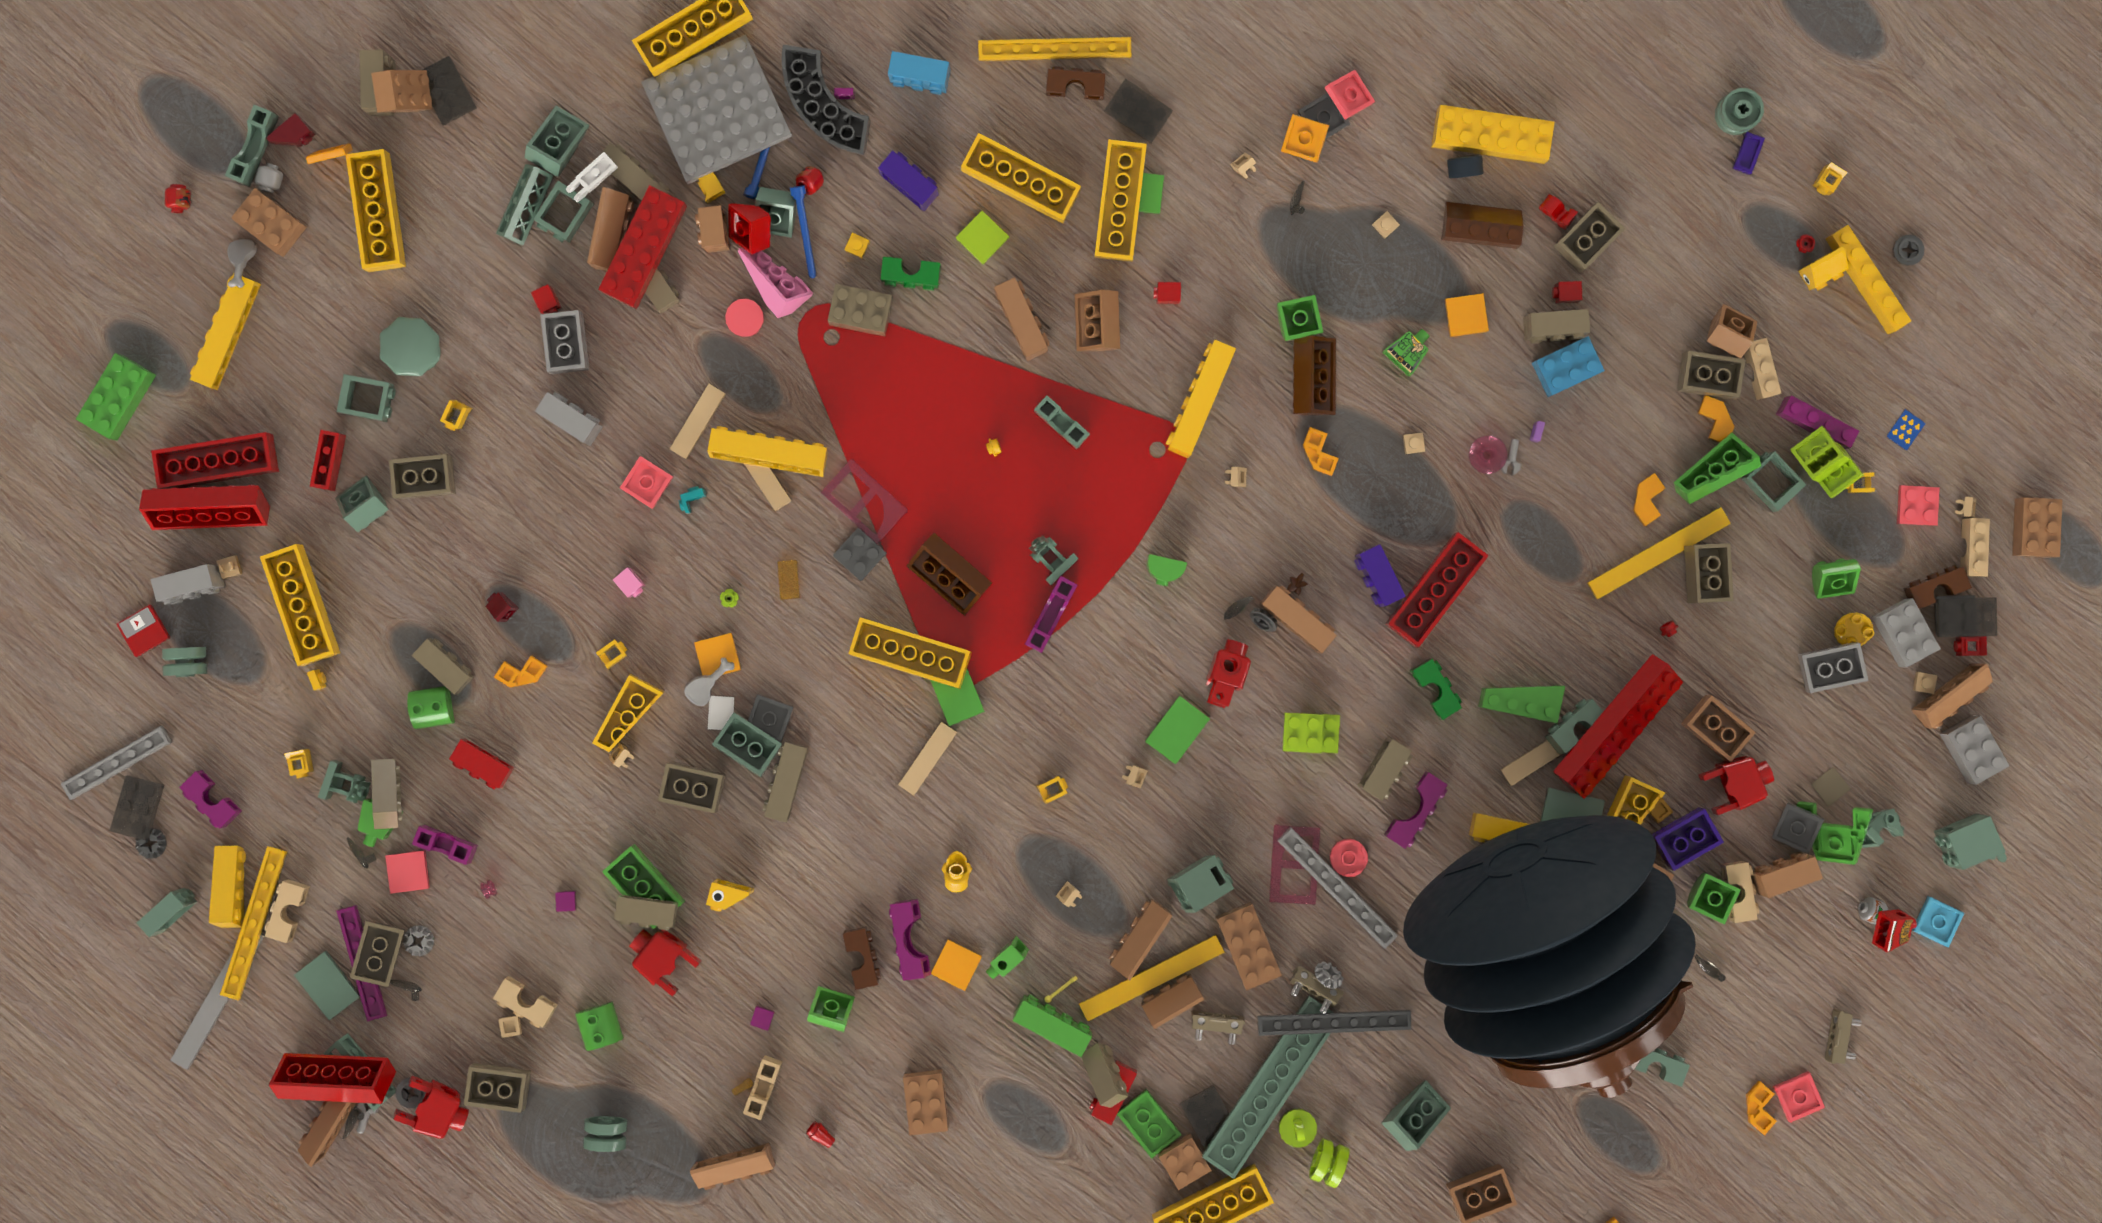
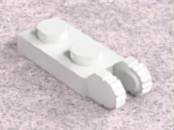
M603 152L575 177L576 179L567 186L566 191L568 193L573 192L581 183L584 188L574 196V200L579 202L618 167Z

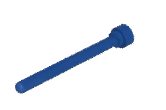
M770 147L760 152L751 184L745 188L743 194L745 197L756 200L759 191L758 185Z
M805 185L790 188V193L793 199H796L808 275L813 279L816 277V270L803 200L806 189Z

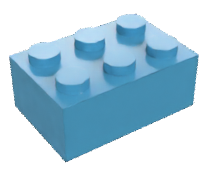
M892 51L888 77L890 83H893L895 87L911 86V89L916 91L927 89L933 94L941 95L942 92H947L951 70L950 64L947 61Z
M1589 336L1532 362L1547 397L1605 371Z

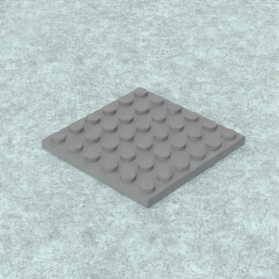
M746 34L670 68L655 78L653 76L641 82L687 184L792 137Z

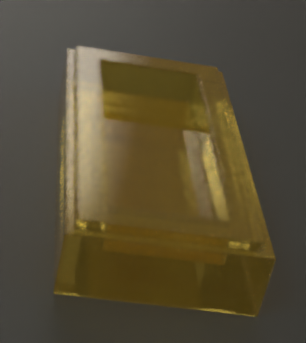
M797 560L777 561L780 600L800 598Z

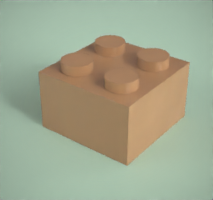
M722 206L698 208V214H695L696 225H699L700 233L697 234L699 245L707 253L730 250L726 212Z
M1723 304L1711 320L1707 342L1727 351L1732 356L1742 358L1753 343L1757 321Z
M1191 1133L1158 1153L1159 1159L1178 1190L1212 1171L1208 1161L1202 1158L1203 1153Z

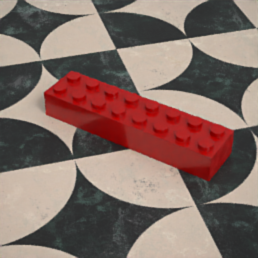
M1652 654L1554 769V774L1570 790L1585 799L1599 781L1605 777L1610 768L1617 763L1621 755L1629 749L1632 742L1643 732L1649 722L1655 718L1660 709L1667 704L1671 696L1679 690L1683 681L1671 666Z

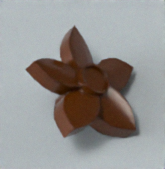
M1301 573L1297 579L1290 577L1291 584L1287 588L1289 592L1294 591L1299 595L1301 587L1308 585L1305 581H1302L1304 574Z

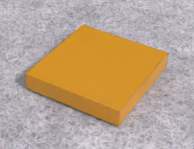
M1292 114L1281 152L1318 163L1330 125Z
M347 143L314 151L306 157L307 163L311 164L344 156L353 150L352 145Z
M1484 293L1445 299L1450 337L1489 331Z
M732 633L694 642L702 675L713 674L720 667L721 658H726L728 662H733L735 666L734 670H728L724 674L741 670Z
M948 939L931 974L965 991L982 956Z

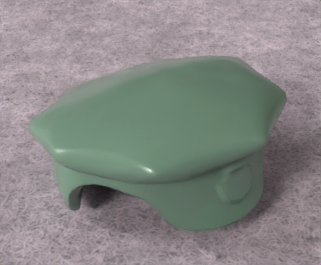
M398 317L380 333V359L396 375L422 376L426 371L433 368L440 359V337L422 318Z

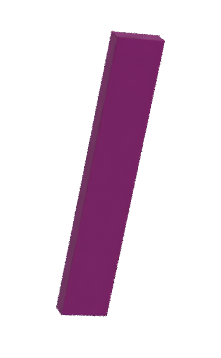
M357 905L336 911L352 968L363 933ZM356 980L367 1022L386 1017L387 1012L379 985Z

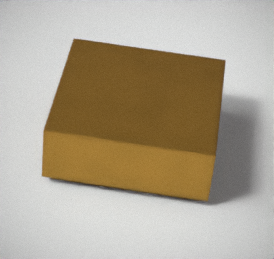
M1660 798L1655 804L1654 809L1649 812L1658 824L1673 813L1663 798Z

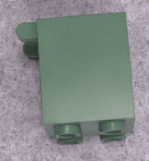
M1975 813L1934 831L1936 836L1934 840L1937 846L1941 847L1943 852L1942 859L1949 867L1965 870L1988 859L1994 860L1996 856L2000 862L2007 860L2006 851L1991 816Z
M1215 855L1204 856L1167 879V884L1171 886L1181 903V908L1186 913H1196L1234 889L1232 886L1233 880L1228 873L1225 874L1222 868L1223 863L1219 857Z

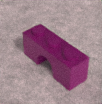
M203 770L195 771L179 787L183 791V796L188 800H192L196 804V809L200 813L206 814L210 818L209 822L214 827L219 829L227 827L242 810L230 798H224L218 804L213 803L209 798V791L215 785V782Z
M427 825L418 827L412 842L414 846L428 851L443 853L449 856V859L464 865L472 863L478 847L477 844Z

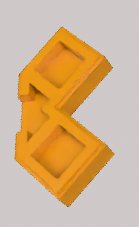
M1705 395L1697 414L1715 420L1708 438L1720 443L1733 432L1734 424L1724 402Z
M1309 427L1303 442V448L1312 468L1332 476L1339 458L1321 452L1328 433Z
M1655 473L1637 484L1633 512L1643 526H1647L1661 516L1650 499L1666 488Z
M531 655L521 671L504 661L494 678L509 688L538 682L548 666Z
M1758 1080L1746 1094L1748 1122L1765 1136L1777 1122L1763 1109L1775 1093Z

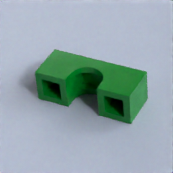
M883 257L880 280L885 282V286L896 287V284H903L904 288L915 289V286H922L923 290L934 291V288H939L941 263L921 261L920 270L914 275H908L902 269V258Z
M1428 659L1411 669L1410 672L1419 687H1424L1429 683H1434L1438 687L1439 695L1430 705L1439 720H1444L1462 709L1460 705L1462 701L1458 694H1453L1450 689L1452 684L1449 679L1442 676L1440 672L1442 668L1438 661Z

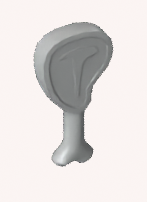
M240 239L231 242L228 246V258L235 267L234 277L228 282L230 287L237 286L242 288L245 285L242 280L243 269L246 267L248 260L257 252V247L252 240Z
M721 658V665L713 674L698 676L686 684L684 688L685 696L697 706L706 705L711 698V688L716 680L726 671L734 670V663L728 662L726 658Z

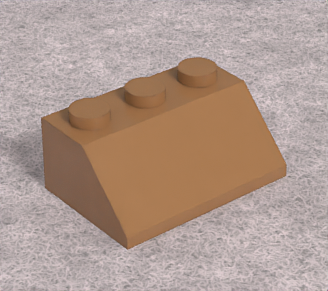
M1097 290L1075 294L1077 352L1120 349L1118 291Z
M1184 974L1176 979L1177 982L1173 985L1167 984L1159 989L1160 992L1156 995L1152 993L1143 998L1144 1002L1141 1003V1006L1154 1029L1204 1000L1191 974L1188 976Z

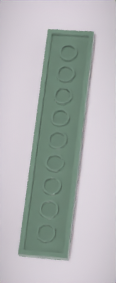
M1308 995L1296 1014L1321 1013L1322 1004ZM1328 1009L1326 1013H1334V1012H1332L1331 1010ZM1331 1033L1281 1035L1203 1152L1202 1158L1234 1179Z

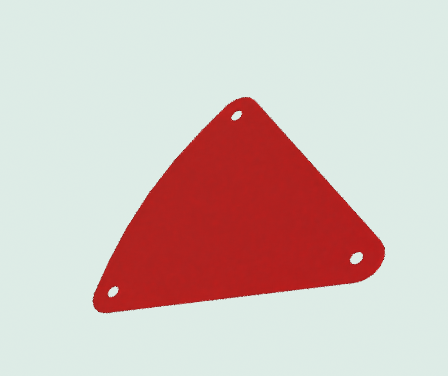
M831 304L816 305L807 311L799 322L797 333L799 345L883 550L887 552L886 557L916 630L920 636L971 651L972 654L967 669L975 685L1033 649L1025 645L1059 580L1058 578L1050 585L1046 579L1052 572L1041 561L1037 563L1030 556L1032 551L1029 548L1036 538L1042 535L1046 539L1050 537L1057 544L1055 546L1056 550L1066 560L1073 553L1079 558L1061 575L1077 584V587L1052 634L1061 629L1100 593L1135 551L1164 505L1187 461L1186 457L1167 450L1169 446L1166 444L1171 431L1175 432L1176 427L1168 420L889 322L886 336L830 326L828 324ZM834 329L838 331L840 339L837 344L828 345L825 343L823 337L827 330ZM1046 395L1059 405L1070 418L1078 422L1090 433V436L1077 450L1034 412V409ZM997 438L1002 453L997 454V456L990 455L986 444L989 443V439ZM1154 442H1161L1165 446V454L1160 458H1155L1150 454L1149 448ZM933 533L992 582L965 616L907 567L913 556ZM1051 549L1042 556L1050 565L1058 558Z

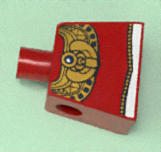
M1899 909L1879 911L1872 944L1885 952H1889L1907 943L1910 940L1912 929L1917 926L1916 920Z

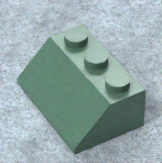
M734 712L712 743L714 748L760 778L782 745V743Z

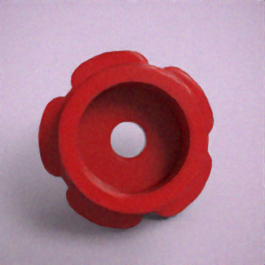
M1804 234L1800 236V239H1797L1796 246L1801 253H1810L1815 248V239Z
M1673 620L1666 622L1660 627L1661 635L1673 636L1677 633L1678 625Z

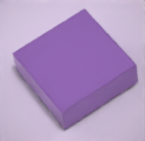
M1537 421L1534 423L1530 441L1537 443L1541 440L1545 422Z

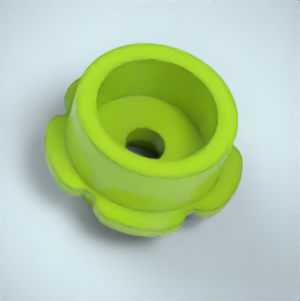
M726 589L725 592L720 594L721 604L724 607L736 606L737 600H739L738 593L734 592L733 589Z

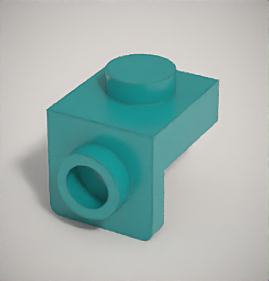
M699 486L689 488L687 493L680 495L679 505L682 511L685 510L686 514L692 513L689 505L690 501L707 496L705 489H699Z

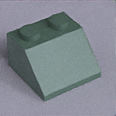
M760 187L755 200V206L761 207L770 214V234L792 238L797 212L796 199H793V196L788 191Z
M367 476L335 498L343 519L357 532L366 528L371 522L383 516L389 510L384 498Z

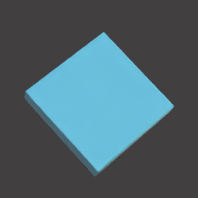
M1927 896L1916 920L1917 926L1912 931L1949 948L1965 913Z

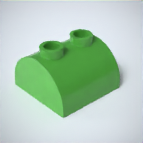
M1315 295L1277 303L1278 320L1284 341L1323 333Z
M1152 554L1147 556L1148 572L1156 579L1157 585L1167 587L1168 582L1178 579L1184 573L1187 562Z
M1841 558L1835 562L1826 563L1821 561L1814 565L1812 583L1816 598L1854 594L1861 571L1858 561L1856 559L1845 560Z
M445 686L410 691L408 693V713L414 729L455 723L450 690Z
M1702 873L1695 881L1689 893L1687 906L1725 925L1741 889L1707 873Z
M818 986L807 1021L844 1032L855 997Z
M613 1001L575 1013L586 1051L608 1046L624 1038Z

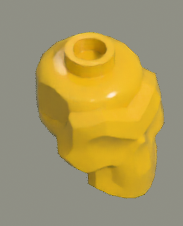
M954 851L948 856L947 862L943 864L941 870L944 873L945 887L951 892H962L968 887V879L972 867L967 863V858L961 852Z

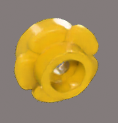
M997 438L989 439V443L986 444L989 454L997 456V454L1002 453Z

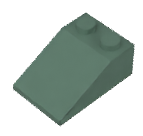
M555 106L526 145L524 158L559 177L588 130L589 124Z
M1424 1080L1395 1106L1381 1123L1406 1151L1416 1150L1420 1148L1451 1107Z

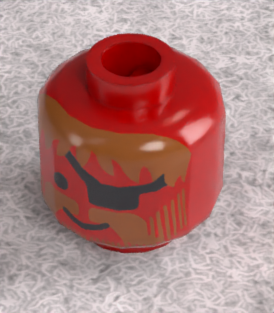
M807 166L796 176L795 181L796 186L805 185L807 195H813L823 186L824 178L819 169Z
M171 184L170 187L165 189V206L170 208L172 213H183V210H187L191 206V191L186 189L185 185Z

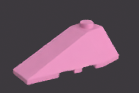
M739 248L738 253L765 304L777 318L792 314L813 295V292L797 276L794 278L789 275L785 267H779L774 264L772 258L763 251L751 255L745 249Z

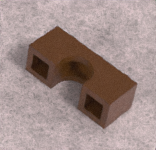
M1054 66L1052 69H1048L1046 96L1065 97L1067 87L1072 83H1079L1085 90L1084 99L1103 100L1106 73H1102L1101 70L1084 72L1080 68L1064 70L1063 67Z
M1952 565L1944 568L1945 572L1938 574V572L1927 575V579L1920 581V579L1911 581L1909 586L1903 589L1907 598H1913L1918 608L1921 609L1936 603L1934 589L1938 585L1945 589L1947 595L1959 594L1971 589L1972 586L1964 567Z
M867 926L844 931L843 938L846 951H858L864 957V964L861 967L853 968L851 971L855 990L878 985L879 979H882L880 968H876L875 965L877 960L876 951L871 948L870 942H873L871 930L868 931Z

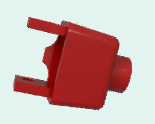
M1227 639L1224 649L1214 654L1205 684L1213 683L1206 703L1225 709V707L1230 705L1234 690L1240 691L1243 689L1251 665V660L1245 657L1248 645ZM1225 660L1233 663L1234 668L1232 672L1224 668Z
M1747 756L1734 758L1732 762L1724 761L1715 764L1716 768L1698 774L1699 779L1703 781L1717 776L1720 777L1729 802L1711 808L1715 815H1721L1733 809L1742 810L1767 798L1768 793L1765 785L1774 782L1773 772L1766 761L1756 764L1754 758Z
M642 929L629 945L631 949L638 953L632 961V966L653 986L655 984L659 985L672 997L679 989L663 976L670 975L676 968L675 960L679 955L695 968L701 963V960L686 948V943L667 930H659L652 936L645 929Z
M411 1076L409 1086L426 1092L422 1102L417 1106L416 1115L396 1109L393 1120L411 1126L414 1132L438 1139H443L449 1128L461 1131L467 1120L469 1109L460 1106V1092L433 1079L431 1082Z

